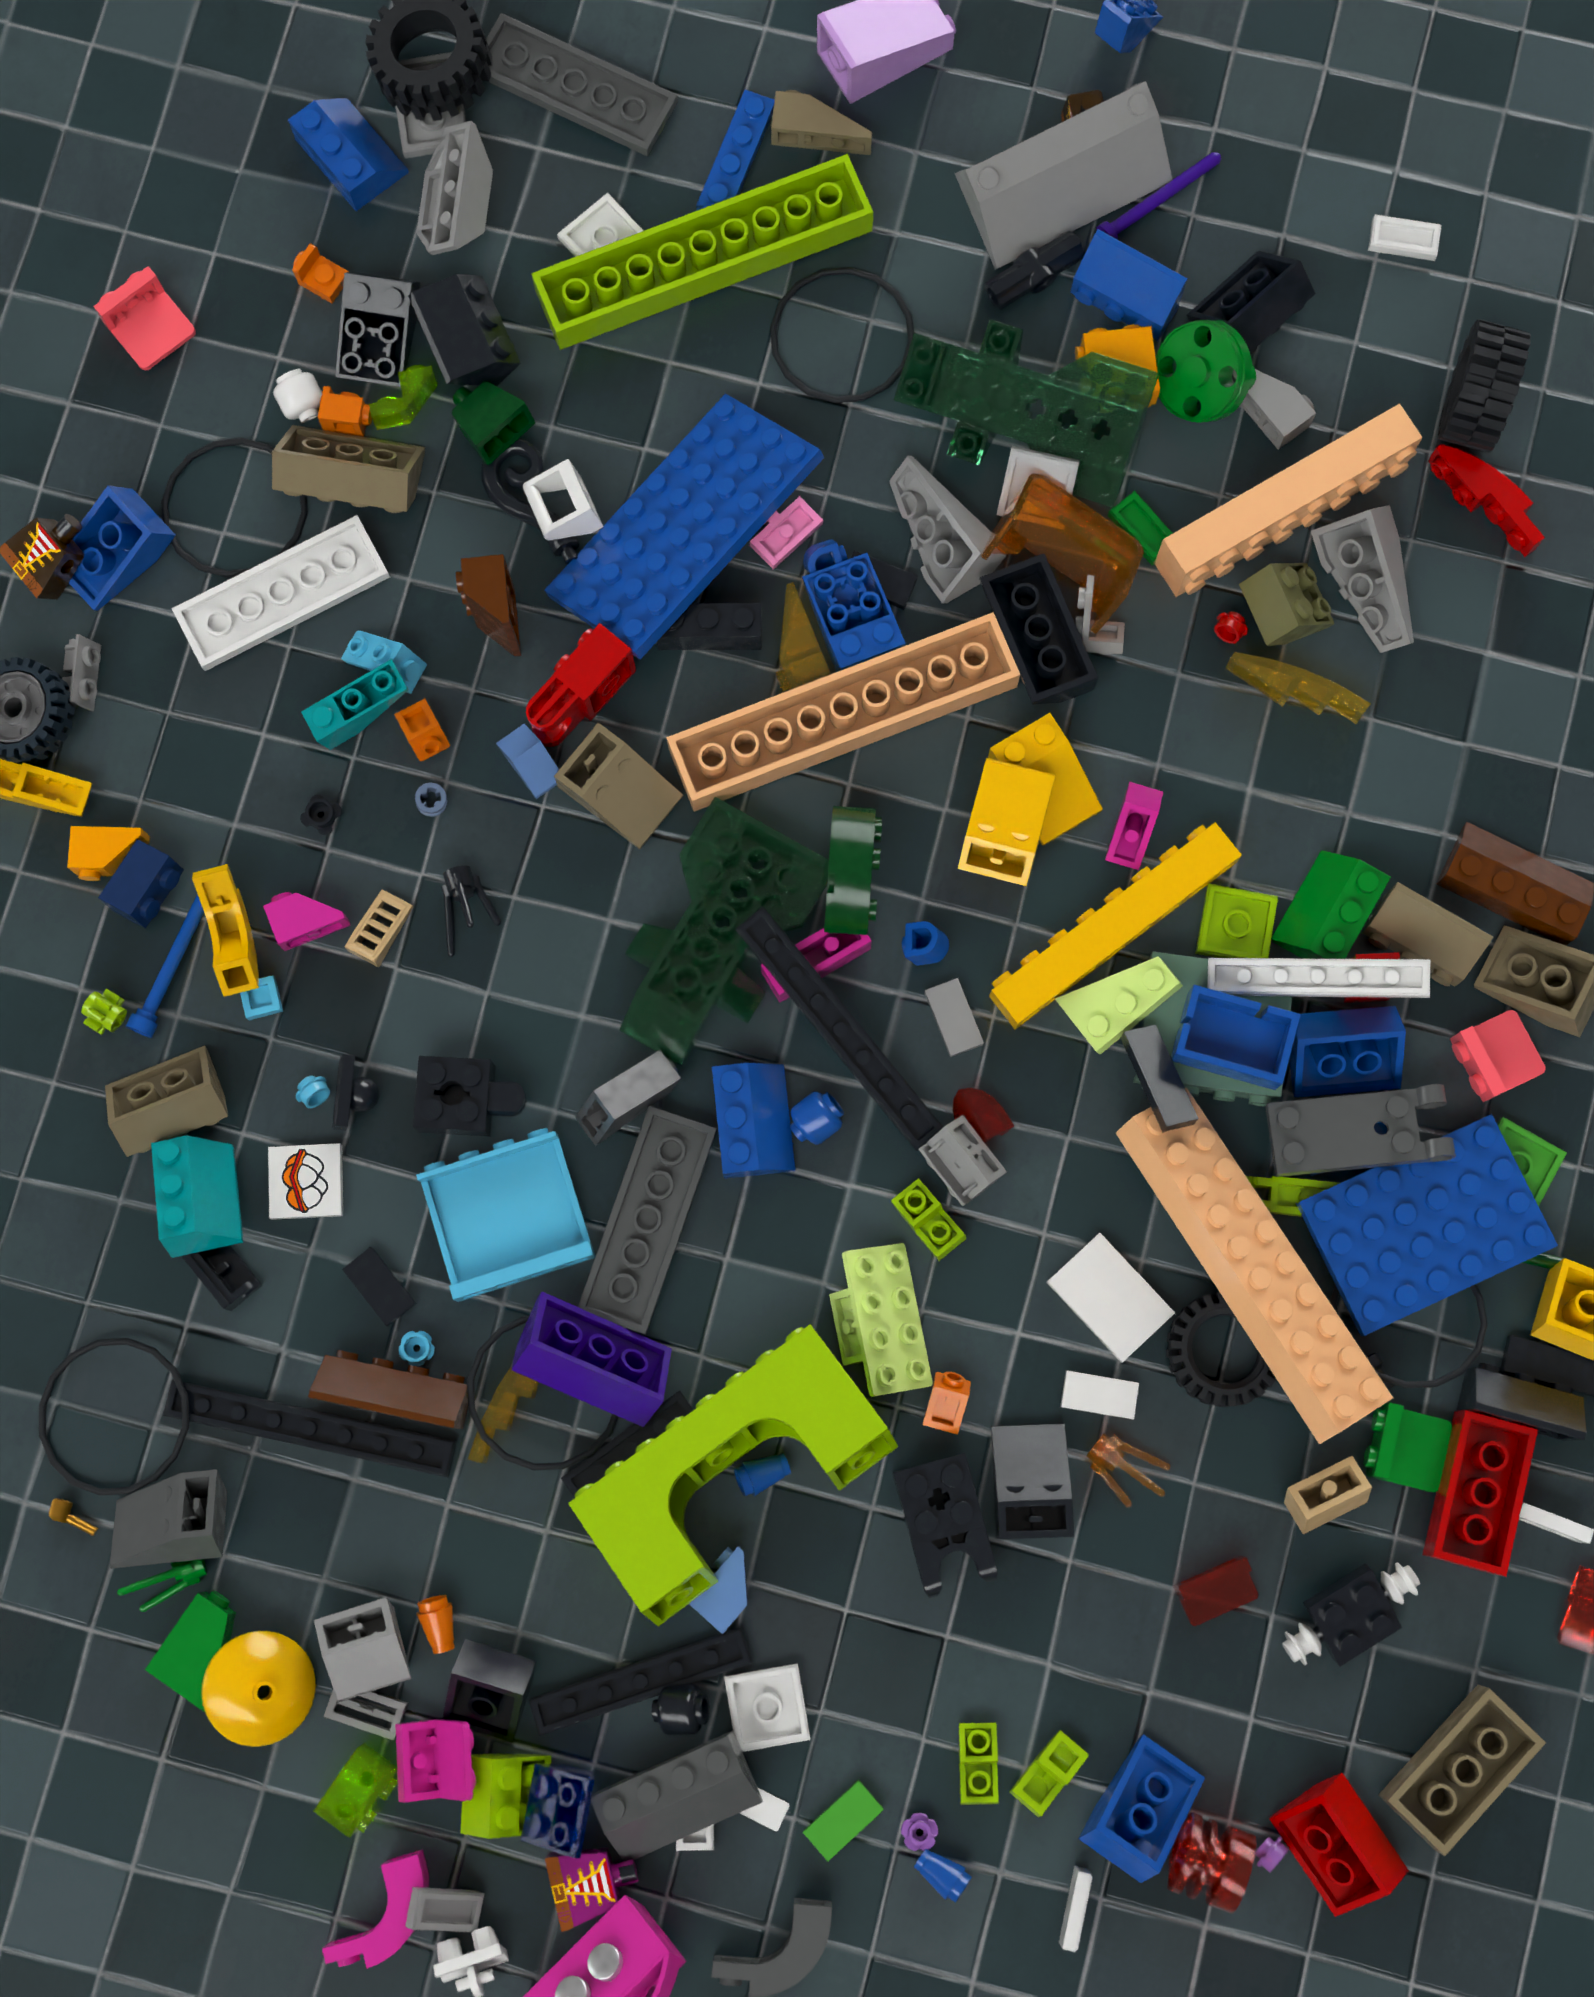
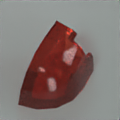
M975 1088L958 1090L953 1101L954 1120L963 1115L985 1144L995 1136H1003L1014 1127L1007 1113L994 1097L983 1090Z

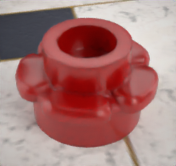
M1233 611L1223 612L1217 616L1218 622L1214 627V631L1224 642L1234 644L1242 636L1247 635L1248 627L1245 624L1244 617L1239 613Z

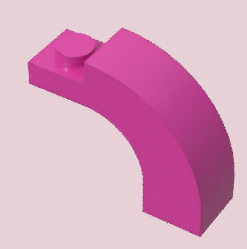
M423 1849L388 1859L381 1865L388 1897L386 1911L381 1922L365 1932L329 1942L322 1948L325 1964L337 1961L338 1967L350 1965L361 1960L359 1954L363 1953L366 1968H370L388 1959L409 1939L415 1931L405 1927L413 1887L429 1888V1873Z

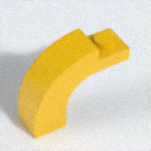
M228 864L194 872L192 880L209 926L213 945V969L223 996L259 988L258 962L252 931L239 888L236 889Z

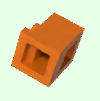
M324 386L318 412V420L323 430L364 437L366 425L370 426L372 423L373 406L365 404L364 399L355 393L341 392L340 395L333 394L331 387Z

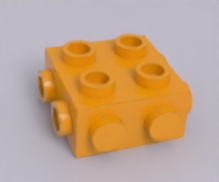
M1133 324L1119 330L1108 331L1105 328H1096L1088 333H1083L1080 346L1075 348V359L1077 368L1082 367L1084 378H1081L1079 382L1081 399H1087L1088 411L1098 410L1100 413H1110L1124 407L1141 410L1156 404L1160 393V385L1151 326L1141 327L1140 325Z

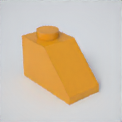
M71 826L67 868L76 875H79V879L85 881H99L100 876H113L136 840L138 839L149 844L150 836L142 828Z

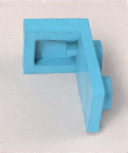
M360 630L356 631L342 656V660L347 664L369 671L392 659L409 689L406 693L409 694L412 693L427 666L421 658L404 644Z

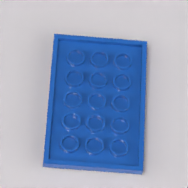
M1492 1114L1442 1136L1453 1138L1456 1153L1454 1159L1441 1162L1375 1167L1296 1203L1361 1337L1558 1246Z

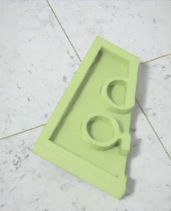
M1157 956L1060 996L1055 1000L1093 1049L1101 1055L1119 1040L1125 1031L1131 1030L1183 987V985L1164 961Z

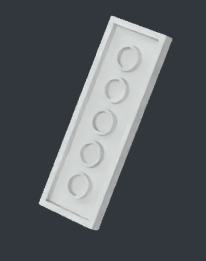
M358 515L195 596L172 608V611L204 671H207L390 578Z

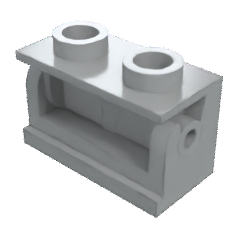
M963 1115L944 1126L925 1145L918 1149L925 1157L927 1164L935 1170L946 1184L950 1194L962 1206L979 1196L1007 1173Z

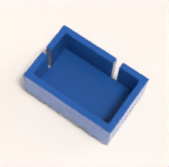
M1193 985L1187 993L1180 1020L1182 1026L1177 1031L1171 1059L1179 1064L1276 1090L1284 1081L1301 1014L1268 1005L1262 1011L1260 1018L1254 1016L1260 1010L1261 1003Z

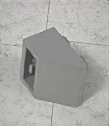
M387 1597L314 1620L322 1658L339 1702L412 1679L395 1609Z

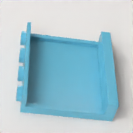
M548 1128L535 1130L527 1134V1140L514 1143L513 1139L504 1140L494 1144V1150L483 1154H480L479 1150L466 1152L458 1156V1162L445 1165L444 1161L435 1162L425 1166V1172L416 1175L417 1180L422 1184L451 1282L449 1288L453 1300L460 1302L596 1257L556 1131L549 1132Z

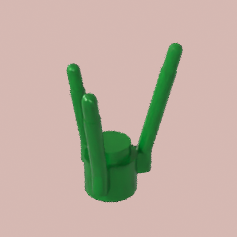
M200 1559L171 1562L172 1569L120 1588L117 1594L123 1596L175 1577L176 1581L182 1580L141 1605L139 1610L145 1612L184 1588L201 1582L200 1577L207 1575L205 1561Z

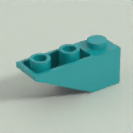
M390 659L301 711L316 741L331 750L359 734L409 689L394 661Z

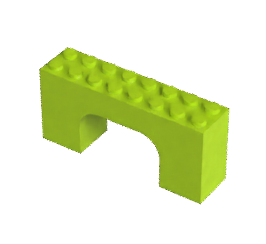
M811 1324L806 1328L800 1327L791 1332L786 1337V1342L775 1351L771 1349L761 1354L755 1362L756 1365L745 1373L738 1372L726 1382V1387L715 1395L709 1394L703 1397L696 1404L695 1410L685 1417L680 1416L672 1420L666 1426L664 1433L656 1439L651 1438L642 1442L636 1448V1453L625 1462L618 1461L611 1465L605 1472L606 1476L595 1484L589 1483L580 1488L575 1493V1499L568 1503L640 1612L658 1627L719 1582L691 1542L684 1525L687 1503L692 1495L711 1479L761 1442L773 1437H790L800 1441L809 1449L840 1491L899 1447L888 1427Z

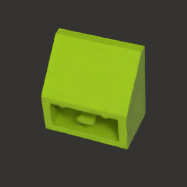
M504 1753L471 1755L476 1784L472 1799L462 1801L460 1833L487 1839L548 1833L551 1755Z

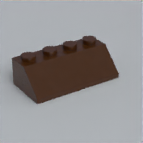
M1468 822L1464 824L1436 885L1563 945H1568L1578 937L1591 909L1594 894L1593 882Z
M337 1350L336 1357L325 1355L308 1395L309 1398L455 1429H464L468 1411V1388L464 1384L465 1377L444 1372L443 1379L428 1377L430 1369L408 1365L407 1372L393 1369V1361L374 1357L371 1364L357 1362L359 1354Z

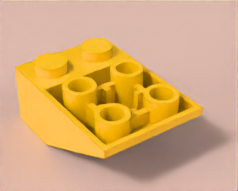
M986 758L958 869L1027 886L1056 775Z

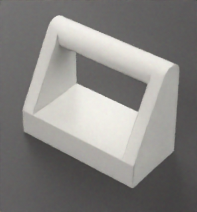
M569 459L523 484V490L546 540L591 534L603 527L586 486ZM567 489L576 511L553 523L540 493Z

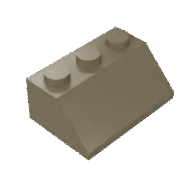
M1399 882L1381 899L1362 934L1369 937L1368 941L1375 947L1382 950L1390 949L1394 952H1399L1400 959H1430L1431 978L1444 986H1450L1451 984L1454 987L1465 979L1493 938V936Z
M206 1046L105 1085L108 1125L126 1157L152 1149L151 1143L185 1136L188 1132L205 1125H214L221 1119L228 1117L226 1098Z

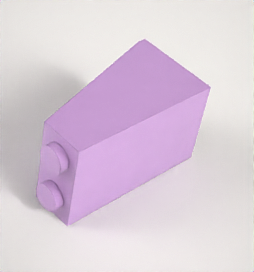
M856 0L817 15V53L851 104L952 50L956 28L951 17L948 14L944 15L939 8L938 0Z

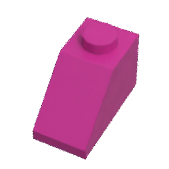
M1129 782L1106 854V861L1139 870L1159 814L1163 791Z
M284 892L271 898V903L263 905L277 944L284 951L351 926L349 919L342 911L299 893L291 894V892Z

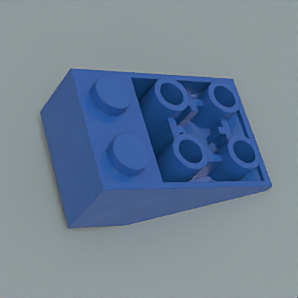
M867 553L802 577L836 672L906 646Z

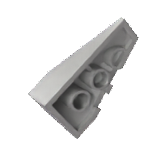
M1390 505L1369 509L1312 530V537L1322 567L1327 574H1332L1341 588L1339 592L1345 600L1348 599L1359 615V622L1379 652L1383 653L1414 643L1400 538Z

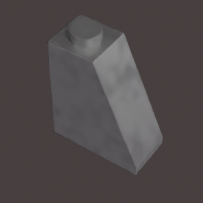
M659 1050L591 1093L575 1116V1119L595 1146L673 1090L681 1079L675 1064Z

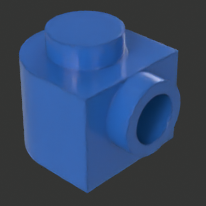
M830 539L809 547L804 554L803 564L805 570L811 574L848 560L843 545L838 546L836 541Z
M930 922L906 923L905 936L902 938V950L905 958L916 966L933 964L941 961L946 956L949 950V940L945 933Z

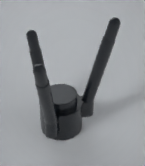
M467 865L456 866L443 873L446 884L441 888L445 902L448 956L450 957L455 955L452 897L454 901H460L466 924L469 928L474 926L468 899L474 896V890L496 926L501 924L494 907L482 888L479 876H472L470 866Z

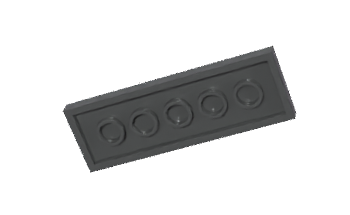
M503 13L499 15L486 38L492 56V66H489L491 71L489 83L645 156L649 155L678 103L677 94Z
M652 1106L648 1107L578 1305L579 1308L624 1328L644 1335L647 1334L715 1139L717 1128Z

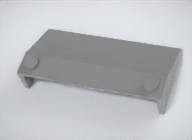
M1146 81L1127 88L1126 91L970 168L955 173L995 269L1016 260L1026 250L1032 247L1040 248L1066 232H1072L1163 187L1173 180L1159 113Z

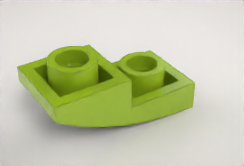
M919 1178L891 1200L894 1207L938 1261L967 1239L963 1231L944 1211L940 1202Z
M959 1723L960 1805L999 1803L996 1723Z

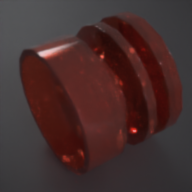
M1191 1812L1179 1831L1171 1850L1168 1890L1180 1894L1186 1886V1896L1194 1900L1202 1887L1206 1885V1903L1212 1907L1233 1913L1243 1898L1251 1875L1256 1851V1836L1229 1825L1223 1832L1220 1840H1217V1821L1209 1818L1203 1826V1817L1200 1814Z

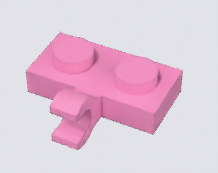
M799 496L780 514L777 511L774 512L764 523L767 526L750 541V547L774 570L823 525V519Z

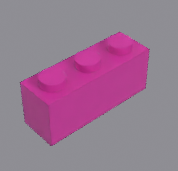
M823 928L795 944V946L820 977L823 978L871 950L872 940L868 934L824 932ZM761 964V973L779 1003L789 998L774 977Z

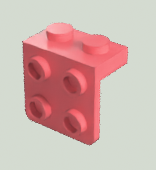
M149 266L142 271L133 273L126 283L115 291L104 294L100 301L94 305L105 326L144 371L151 369L196 334L192 323L168 296Z
M1508 1010L1475 1027L1471 1026L1450 1038L1454 1055L1465 1067L1469 1075L1470 1085L1474 1092L1480 1096L1482 1102L1543 1074L1546 1070L1544 1062L1520 1017L1514 1010Z

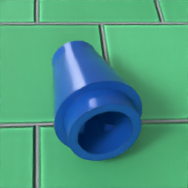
M783 1453L777 1456L773 1455L743 1461L741 1466L734 1468L737 1484L744 1497L750 1494L755 1497L785 1476L791 1474L789 1463Z
M926 1849L914 1865V1868L919 1871L944 1900L949 1898L955 1903L972 1878L971 1875L965 1872L966 1867Z

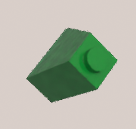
M214 1590L210 1594L208 1592L197 1593L145 1668L148 1673L203 1712L205 1710L201 1691L206 1668L216 1652L231 1640L236 1612L228 1607L231 1602Z

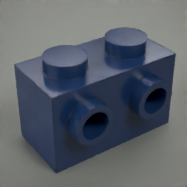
M137 839L98 899L113 912L146 928L151 919L158 914L160 906L169 892L178 884L184 869L169 855Z

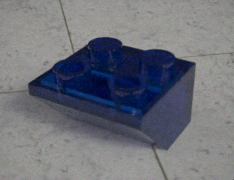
M535 1763L521 1841L580 1859L595 1781L593 1772L566 1764Z

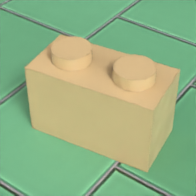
M1350 1456L1288 1487L1284 1504L1302 1534H1305L1367 1503L1372 1486L1354 1457Z

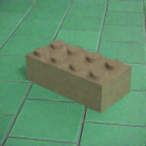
M1477 1685L1378 1796L1435 1851L1446 1856L1546 1742L1490 1688Z

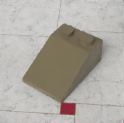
M1504 925L1474 983V987L1546 1026L1580 1037L1594 1010V955Z

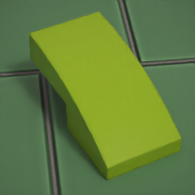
M1059 1730L1025 1770L1009 1793L1037 1817H1041L1063 1786L1068 1785L1089 1754Z

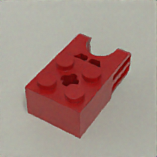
M601 623L594 630L590 628L582 634L577 642L578 647L570 656L565 654L560 658L554 667L555 672L529 700L526 706V716L532 726V732L544 746L554 747L562 743L584 717L591 721L636 672L632 649Z

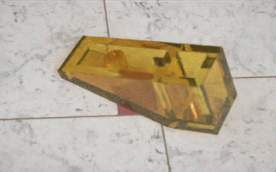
M793 582L786 586L779 657L780 671L776 672L782 692L831 675Z

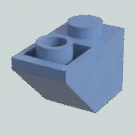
M740 1546L734 1551L729 1547L725 1549L713 1563L719 1568L714 1574L719 1582L689 1603L691 1607L722 1634L748 1604L745 1554Z

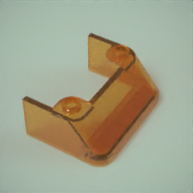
M1034 473L1024 482L992 531L980 557L987 560L995 548L1005 554H1019L1025 547L1036 556L1045 553L1049 564L1078 583L1079 587L1086 588L1087 575H1094L1091 612H1095L1097 615L1091 631L1097 634L1128 596L1144 551L1141 544L1133 536L1048 478Z

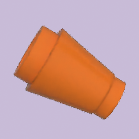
M437 1595L419 1601L417 1603L419 1611L416 1612V1615L432 1647L433 1654L444 1653L454 1649L452 1603H448L447 1595Z

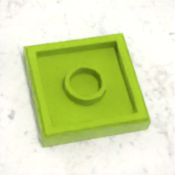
M1209 883L1206 888L1195 954L1216 958H1268L1278 896Z

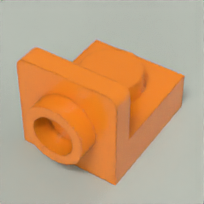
M310 243L305 251L299 252L293 263V273L300 286L333 304L343 289L344 273H347L348 270L321 256L317 246Z
M425 698L394 714L419 761L422 762L450 747V743Z
M936 1372L922 1425L958 1435L970 1394L971 1382L955 1372Z

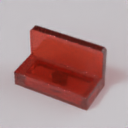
M1245 1556L1233 1558L1173 1585L1192 1626L1204 1623L1259 1597L1249 1574L1252 1569Z

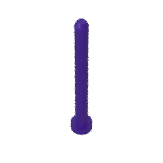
M1218 152L1210 153L1113 222H1102L1097 226L1096 230L1099 229L1118 240L1117 235L1217 166L1221 161L1220 154Z

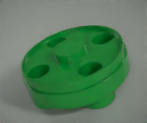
M1196 320L1179 326L1164 339L1156 355L1160 385L1159 398L1172 414L1187 421L1197 423L1214 422L1229 416L1241 405L1248 390L1252 388L1256 380V371L1252 365L1251 355L1246 342L1233 327L1221 320ZM1209 330L1212 334L1210 343L1207 339V334ZM1174 360H1175V362H1176V371H1175V373H1174V371H1173V362H1174ZM1233 370H1235L1236 372L1235 383H1233L1232 380ZM1198 400H1199L1200 403H1201L1200 412H1198V410H1197V402H1198Z

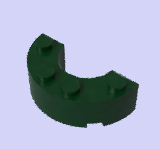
M833 806L824 932L867 935L868 921H876L877 900L870 899L872 870H879L881 849L874 848V842L881 843L882 817H875L876 809Z

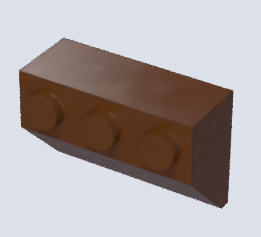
M504 555L461 558L462 571L456 572V584L458 593H461L462 603L466 605L467 616H473L477 627L513 656H521L516 592Z

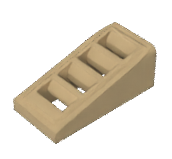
M382 889L353 931L345 948L348 952L380 967L412 911L413 905ZM384 903L399 909L398 915L396 916L382 909ZM377 915L392 922L390 927L376 921ZM371 926L385 933L382 939L368 932ZM365 938L377 946L372 950L361 943Z

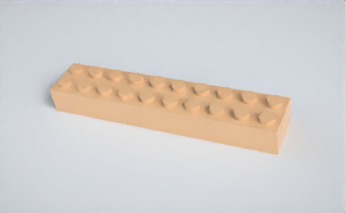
M992 612L666 738L670 754L695 812L1017 688L1020 673L995 614Z
M1186 1087L1185 1090L1199 1118L1194 1125L1162 1132L1150 1107L1128 1120L1116 1132V1135L1315 1439L1321 1444L1393 1399V1397Z

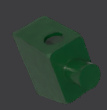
M483 382L473 392L467 387H461L453 396V402L457 406L452 409L451 414L463 435L487 465H490L536 424L523 400L489 382Z

